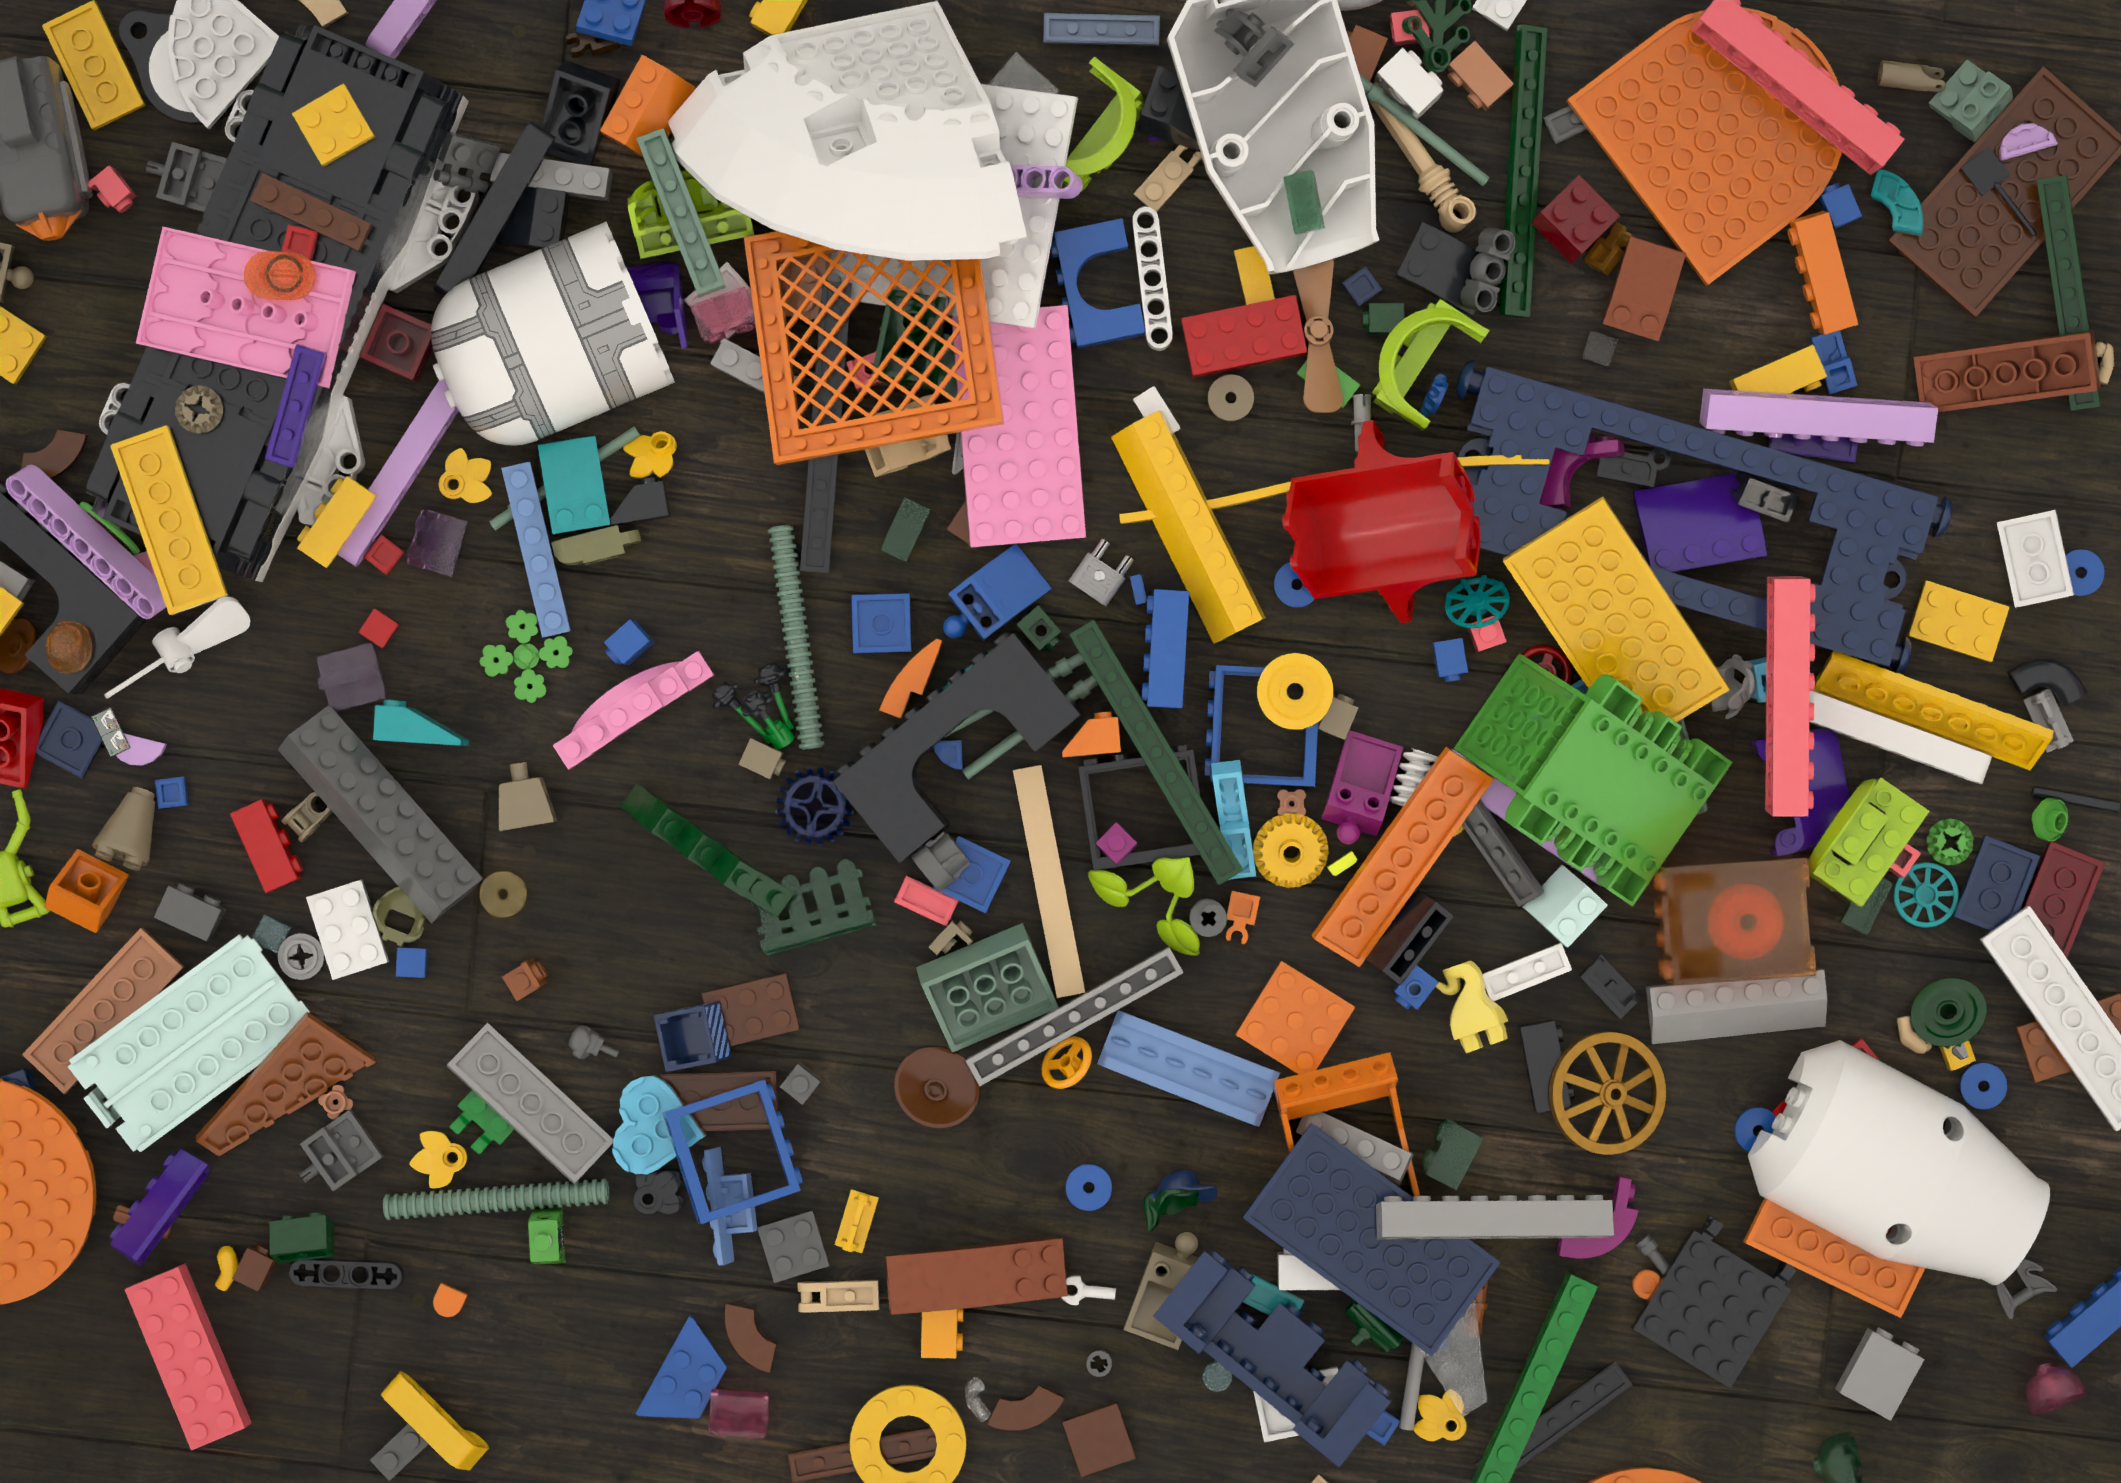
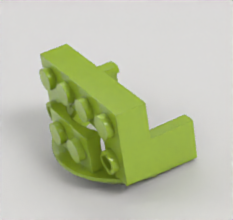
M1096 57L1089 62L1093 66L1090 73L1113 89L1117 95L1067 158L1065 167L1080 176L1083 187L1081 192L1092 179L1089 176L1090 174L1095 172L1099 174L1102 169L1107 170L1125 151L1134 135L1135 124L1139 120L1145 104L1142 94L1138 89ZM1070 176L1063 179V188L1069 185Z
M681 170L696 212L713 210L698 214L709 244L754 235L749 216L723 202L718 205L717 199L687 170ZM650 180L638 187L632 196L628 198V211L640 259L680 251L653 180ZM656 195L659 203L661 217L658 216L656 208V203L654 199Z
M1441 299L1436 305L1431 302L1427 309L1409 315L1395 326L1382 347L1379 359L1380 381L1372 392L1376 395L1373 403L1390 414L1396 413L1424 431L1430 420L1405 401L1404 396L1450 325L1452 324L1480 343L1490 330L1484 328ZM1404 344L1408 349L1401 357L1398 355V352Z
M1883 778L1865 780L1851 795L1818 842L1807 862L1806 874L1830 891L1838 892L1861 908L1930 811ZM1871 802L1872 804H1874L1875 806H1877L1879 809H1881L1882 811H1884L1885 814H1883L1881 811H1879L1878 809H1876L1875 807H1873V806L1870 805L1869 803ZM1833 852L1841 856L1843 859H1845L1852 865H1847L1844 862H1842L1840 859L1833 855Z

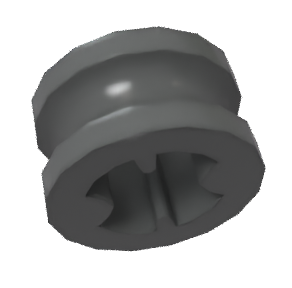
M1094 1351L1087 1358V1370L1093 1376L1103 1377L1112 1368V1358L1105 1351ZM1099 1355L1101 1359L1107 1360L1108 1366L1104 1365V1371L1099 1372L1098 1368H1092L1091 1361L1095 1362L1093 1357Z

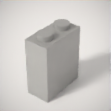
M1879 1327L1876 1332L1867 1328L1835 1389L1842 1395L1891 1421L1924 1359L1917 1355L1919 1349L1905 1341L1902 1345L1893 1342L1892 1338L1894 1335Z

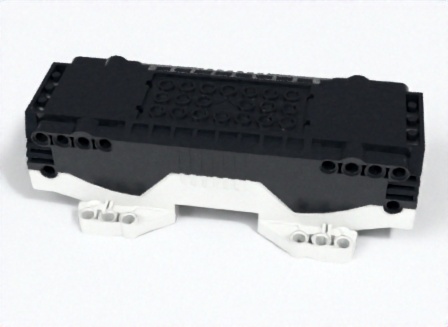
M299 25L295 36L286 32L281 33L255 90H245L236 99L225 126L226 136L234 144L202 216L204 219L202 223H199L196 231L198 232L197 235L281 254L288 224L305 229L309 228L250 201L262 173L373 225L360 252L320 233L318 235L312 261L356 272L330 387H317L296 467L291 468L265 460L286 378L147 346L131 384L121 383L112 389L100 416L99 426L102 432L107 434V437L86 486V493L97 497L91 509L92 512L102 519L141 535L110 445L167 425L170 427L218 568L254 581L263 582L272 559L296 511H298L301 523L313 526L317 520L313 516L322 502L328 504L334 495L330 492L334 483L339 477L343 480L346 478L345 476L338 475L339 472L350 475L351 478L356 480L357 475L365 468L366 462L352 399L343 396L386 293L388 290L399 293L448 263L456 249L455 245L467 230L479 201L477 191L475 193L471 192V197L467 202L460 203L457 196L464 189L463 187L455 186L451 188L443 186L442 182L435 181L433 178L434 172L437 169L442 170L445 164L438 159L447 131L456 133L469 102L461 93H458L424 71L316 25ZM344 83L375 137L323 167L292 113ZM248 100H250L248 108L246 110V103L248 102ZM241 125L238 135L235 137V129ZM453 215L458 216L460 220L459 225L455 229H447V219ZM442 231H444L449 236H452V239L450 240L445 235H441ZM440 242H446L448 244L446 254L436 256L435 246ZM192 386H206L214 390L219 395L223 404V416L220 423L207 433L197 434L186 430L180 425L175 416V401L178 400L182 391ZM128 390L127 393H126L125 396H124L123 401L121 402V395H122V393H123L124 391ZM202 399L197 405L187 406L195 412V419L199 414H210L209 411L202 407ZM349 454H354L357 460L356 465L352 469H346L344 466V459Z

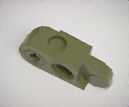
M618 525L560 539L552 542L551 546L554 557H557L563 564L578 565L584 563L585 565H590L617 558L618 555L625 553V546L641 542L642 540L639 530L620 533Z

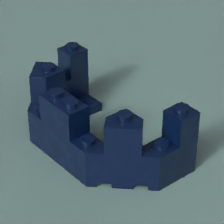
M1205 1250L1153 1317L1197 1353L1200 1354L1203 1350L1294 1423L1293 1431L1340 1467L1389 1406L1392 1399L1388 1395L1391 1392L1382 1384L1372 1379L1367 1374L1369 1369L1357 1359L1354 1362L1348 1359L1329 1384L1324 1382L1323 1380L1326 1376L1314 1366L1308 1369L1305 1365L1327 1339L1322 1335L1325 1330L1312 1320L1309 1323L1299 1317L1302 1312L1290 1302L1286 1305L1280 1302L1260 1328L1256 1327L1255 1324L1258 1321L1246 1311H1243L1242 1314L1237 1311L1256 1286L1252 1281L1254 1276L1242 1266L1239 1269L1235 1268L1217 1251L1213 1250L1210 1253Z

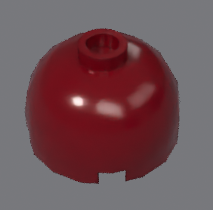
M664 0L663 11L665 20L672 25L682 28H690L688 22H701L700 28L714 25L721 18V0Z

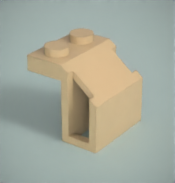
M932 395L923 396L919 399L927 403ZM913 401L909 403L904 410L919 408L923 406L917 403L916 401ZM890 409L887 411L876 413V415L892 413L894 411ZM948 435L869 448L865 449L874 476L879 477L905 469L908 465L938 456L950 450L951 446L948 441Z

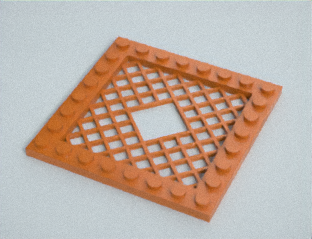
M780 231L744 237L773 459L776 465L1004 424L981 259L950 260L951 267L941 260H932L923 273L911 265L914 261L895 259L903 267L893 278L883 271L891 258L885 257L877 267L867 260L868 254L860 255L859 253L850 252L859 260L849 272L839 265V262L848 251L835 250ZM840 251L834 261L825 255ZM812 257L806 266L796 260ZM819 257L831 264L822 277L810 270ZM791 262L802 269L794 282H791L782 275ZM863 263L875 270L866 284L854 276ZM936 264L948 271L939 284L927 277ZM835 268L846 275L838 289L826 281ZM908 269L919 276V279L911 289H908L899 282ZM807 273L818 280L810 294L798 287ZM880 274L891 281L882 295L871 288ZM951 277L953 279L955 296L944 289V286ZM851 279L863 287L854 300L842 293ZM781 280L790 286L784 296ZM924 280L936 288L927 301L915 294ZM823 285L835 292L826 305L814 298ZM895 286L908 293L899 306H896L887 299ZM795 290L806 297L797 311L786 303ZM867 291L911 321L878 368L834 338ZM940 292L952 299L943 313L931 305ZM839 296L850 303L842 317L830 309ZM912 297L923 304L915 318L903 311ZM811 301L822 308L814 322L802 315ZM955 305L957 307L959 324L948 317ZM785 308L794 314L788 324L786 322ZM928 308L940 316L931 330L919 322ZM827 313L838 320L830 333H827L818 326ZM799 318L810 325L801 339L790 332ZM944 320L956 328L947 341L935 333ZM916 325L928 333L919 346L907 339ZM814 330H817L826 337L818 350H815L806 343ZM959 333L961 335L963 352L951 345ZM788 336L798 342L792 352H790ZM932 337L944 345L935 358L923 350ZM831 341L842 348L833 362L822 355ZM904 342L915 349V352L906 363L895 356V353ZM803 346L814 354L805 367L794 360ZM948 348L960 356L951 370L939 362ZM847 352L859 360L850 373H847L838 366ZM919 354L932 361L923 374H920L911 367ZM818 358L830 365L821 379L809 371ZM891 359L903 366L894 380L882 372ZM963 362L965 363L967 381L956 374V371ZM792 364L802 370L795 381ZM863 364L875 372L866 385L854 378ZM936 365L948 373L939 386L927 379ZM835 369L846 377L838 390H835L826 383ZM907 371L920 378L911 391L898 384ZM806 375H809L818 382L809 396L797 388ZM879 375L891 383L882 397L870 389ZM952 377L964 384L955 398L943 390ZM850 381L862 388L853 402L842 395ZM924 382L936 390L927 403L915 396ZM822 386L834 393L825 407L814 400ZM895 387L907 395L898 408L886 401ZM968 390L969 399L961 400ZM796 392L806 399L799 409ZM867 392L879 400L870 413H867L858 406ZM940 393L952 401L932 405ZM838 398L850 405L841 419L829 411ZM911 399L923 406L904 410ZM810 403L822 410L813 424L801 416ZM883 404L894 411L892 413L876 415ZM855 409L866 416L847 421ZM826 414L837 421V423L818 426ZM800 421L806 424L809 428L801 429Z

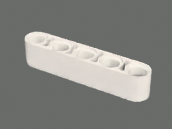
M1142 207L1135 211L1133 215V233L1146 340L1152 349L1162 351L1168 348L1172 342V325L1160 225L1156 211L1150 207ZM1144 214L1150 215L1154 220L1153 225L1147 229L1141 228L1137 223L1138 218ZM1144 244H1154L1157 248L1156 255L1153 257L1143 256L1141 247ZM1149 272H1156L1159 274L1161 281L1156 286H1149L1144 281L1145 275ZM1151 301H1160L1164 305V311L1159 315L1151 314L1147 308ZM1157 329L1164 330L1168 336L1167 340L1162 344L1153 342L1151 339L1153 331Z

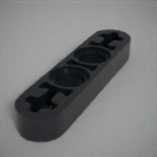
M311 1259L293 1263L290 1267L289 1275L292 1282L300 1286L393 1289L403 1281L404 1272L402 1267L395 1262ZM302 1264L305 1265L306 1270H316V1264H320L318 1271L319 1281L315 1280L317 1275L314 1274L307 1275L305 1280H303L300 1274H296V1270L300 1269ZM334 1265L339 1269L340 1277L337 1281H329L325 1277L324 1272L327 1266ZM362 1266L368 1270L369 1277L366 1282L361 1283L355 1280L353 1272L356 1267ZM374 1267H378L376 1273H385L388 1271V1268H392V1273L397 1274V1278L388 1283L386 1277H378L376 1279L377 1283H373L375 1277Z

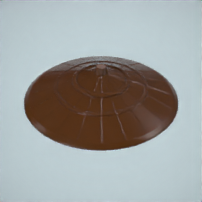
M925 1047L912 1052L901 1062L894 1079L896 1099L902 1110L915 1122L931 1128H948L960 1124L972 1114L979 1100L980 1086L967 1065L966 1059L959 1053H952L950 1049L943 1047Z

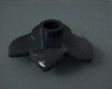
M668 1169L661 1172L656 1170L649 1174L636 1175L635 1181L638 1190L634 1195L633 1203L636 1210L641 1214L651 1215L657 1211L667 1215L673 1214L685 1205L683 1198L676 1194L682 1182L680 1170ZM645 1195H651L654 1201L652 1204L646 1205L643 1203L642 1198Z

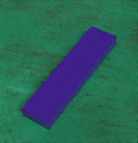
M296 344L265 460L291 468L296 467L327 355L326 352Z

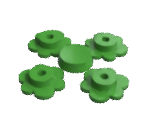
M518 610L516 616L511 615L506 619V625L510 629L508 631L509 637L517 638L523 644L515 649L514 655L506 652L504 645H497L496 647L487 645L483 649L484 656L481 657L480 664L485 667V672L488 676L494 677L498 673L506 674L508 666L514 660L518 667L526 669L522 672L521 677H517L514 680V684L517 686L514 692L515 696L520 700L526 699L529 703H533L537 697H543L547 691L545 685H543L544 677L540 674L536 675L531 670V668L537 665L539 657L543 661H547L546 664L549 668H555L556 666L565 668L569 665L570 659L568 656L572 655L573 650L570 646H567L566 638L558 636L554 640L546 639L544 642L545 647L541 648L538 652L535 646L527 644L531 636H535L538 633V628L536 627L538 618L533 613L526 614L524 610ZM522 624H525L524 629H521ZM555 650L559 651L558 655L554 654ZM495 658L499 659L498 663H495ZM529 684H532V689L528 688Z

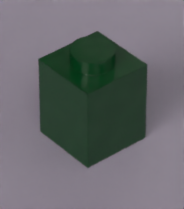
M1369 303L1368 310L1362 311V328H1368V335H1389L1395 326L1404 319V303Z

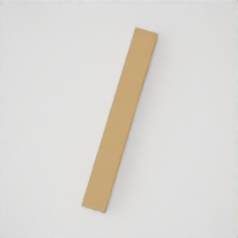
M1042 765L1013 770L1056 996L1060 998L1085 993Z

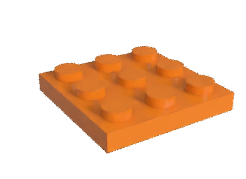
M1280 961L1235 1035L1294 1072L1303 1074L1317 1070L1355 1009V1006L1283 961Z

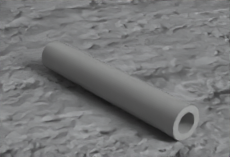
M1413 1343L1399 1428L1404 1430L1414 1429L1425 1352Z

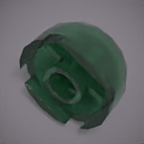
M1851 1431L1830 1435L1820 1445L1818 1457H1815L1813 1462L1816 1474H1822L1825 1483H1863V1475L1857 1476L1859 1467H1862L1858 1445L1855 1437L1851 1436Z

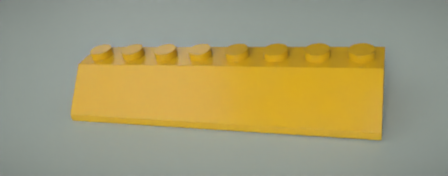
M1158 410L1111 436L1146 509L1151 510L1156 517L1152 521L1187 591H1189V595L1213 644L1265 619L1266 617L1213 511L1206 501L1207 499L1164 412Z

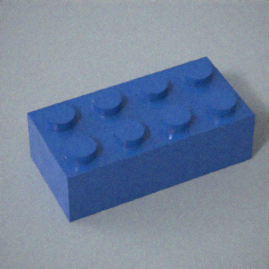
M1154 589L1153 596L1148 595L1147 614H1152V625L1146 624L1145 643H1151L1150 654H1144L1143 672H1149L1148 683L1142 684V701H1147V707L1182 709L1189 591Z

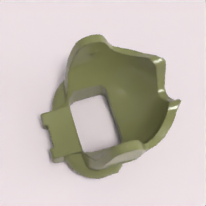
M396 887L384 894L376 901L373 909L376 926L383 933L382 940L393 941L397 943V946L402 947L404 943L414 942L421 937L426 918L400 887ZM391 910L415 919L409 934L402 933L385 925Z

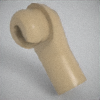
M2097 342V357L2101 358L2098 365L2100 382L2103 385H2108L2114 367L2113 346L2108 342L2107 344Z
M1911 1016L1896 1018L1900 1041L1905 1047L1919 1054H1923L1931 1049L1932 1044H1926L1914 1032Z

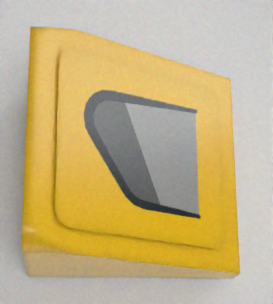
M1969 1041L1962 1043L1961 1047L1950 1046L1947 1049L1939 1046L1949 1071L1959 1069L1976 1061Z

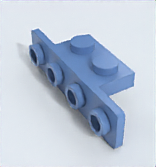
M713 1147L704 1151L702 1164L704 1171L707 1173L708 1185L706 1187V1196L710 1201L711 1211L753 1197L751 1173L724 1175L721 1147ZM755 1206L710 1221L715 1238L713 1253L715 1258H717L719 1266L734 1262L731 1234L758 1230Z

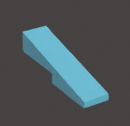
M1240 760L1211 763L1220 831L1243 868L1242 872L1228 880L1256 876Z

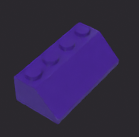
M182 1149L177 1154L172 1152L163 1164V1167L166 1168L159 1178L157 1176L152 1178L145 1189L148 1193L142 1202L140 1200L135 1201L127 1213L130 1215V1218L124 1226L120 1223L110 1235V1238L113 1240L110 1243L111 1247L139 1267L143 1265L211 1173L206 1163Z

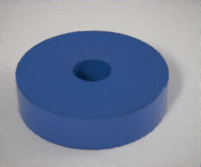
M2083 549L2066 553L2074 592L2073 596H2085L2095 592L2101 586L2105 573L2100 558L2093 552ZM2078 567L2084 570L2082 578H2078L2075 574Z
M1290 562L1285 564L1278 570L1274 578V591L1277 598L1283 604L1293 608L1309 605L1315 599L1308 589L1303 586V583L1300 590L1292 588V581L1294 579H1301L1292 570Z
M1978 1062L1971 1064L1962 1072L1958 1088L1962 1099L1968 1105L1977 1109H1990L1997 1106L2004 1099L2007 1092V1081L2005 1075L1998 1067L1989 1063ZM1985 1080L1987 1088L1984 1091H1980L1978 1084L1980 1081Z
M1752 1107L1744 1110L1737 1117L1734 1124V1136L1737 1143L1744 1150L1750 1152L1758 1137L1753 1134V1128L1761 1125L1763 1131L1772 1134L1774 1131L1772 1124L1776 1118L1774 1114L1762 1107Z
M1096 1164L1079 1165L1071 1171L1067 1178V1197L1075 1207L1081 1210H1097L1104 1206L1111 1196V1178L1102 1167ZM1086 1182L1094 1184L1095 1188L1092 1192H1086L1083 1189V1185Z

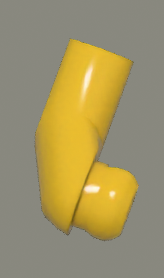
M223 1246L217 1254L221 1274L216 1280L215 1286L222 1291H227L233 1282L232 1278L239 1266V1262L233 1248Z

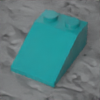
M589 436L539 444L538 450L552 534L610 525L596 437Z
M384 700L383 706L375 705L373 740L469 746L467 738L419 710L406 707V701Z

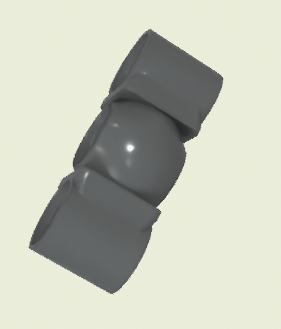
M1491 227L1485 228L1479 235V245L1475 251L1480 253L1470 263L1469 273L1472 280L1466 279V286L1463 287L1460 295L1461 303L1464 307L1481 312H1489L1495 307L1497 293L1500 291V288L1495 286L1504 279L1506 274L1504 260H1510V253L1515 247V237L1510 231ZM1498 237V244L1495 246V241ZM1489 265V272L1486 274V269ZM1480 293V300L1477 302V297Z

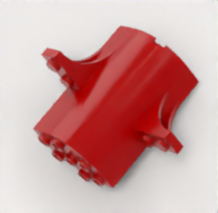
M1364 421L1361 434L1358 436L1359 449L1358 455L1354 459L1355 468L1291 478L1290 489L1286 494V512L1282 517L1284 529L1289 532L1295 542L1294 552L1290 557V565L1314 599L1378 590L1379 594L1388 603L1390 611L1396 615L1400 623L1412 622L1415 602L1413 594L1418 589L1436 581L1476 575L1481 540L1479 516H1474V508L1472 506V502L1476 501L1470 479L1454 452L1416 458L1392 455L1385 451V437L1375 421Z

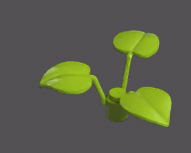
M1189 857L1175 859L1159 858L1155 860L1152 865L1155 876L1131 890L1127 889L1126 882L1114 873L1103 870H1090L1088 872L1089 880L1099 897L1115 907H1125L1129 902L1128 896L1135 895L1157 880L1160 881L1161 886L1166 891L1173 892L1174 896L1167 911L1166 920H1159L1157 922L1159 936L1166 945L1179 953L1193 956L1200 954V942L1195 930L1186 922L1173 919L1172 917L1178 898L1190 897L1194 891L1193 870Z

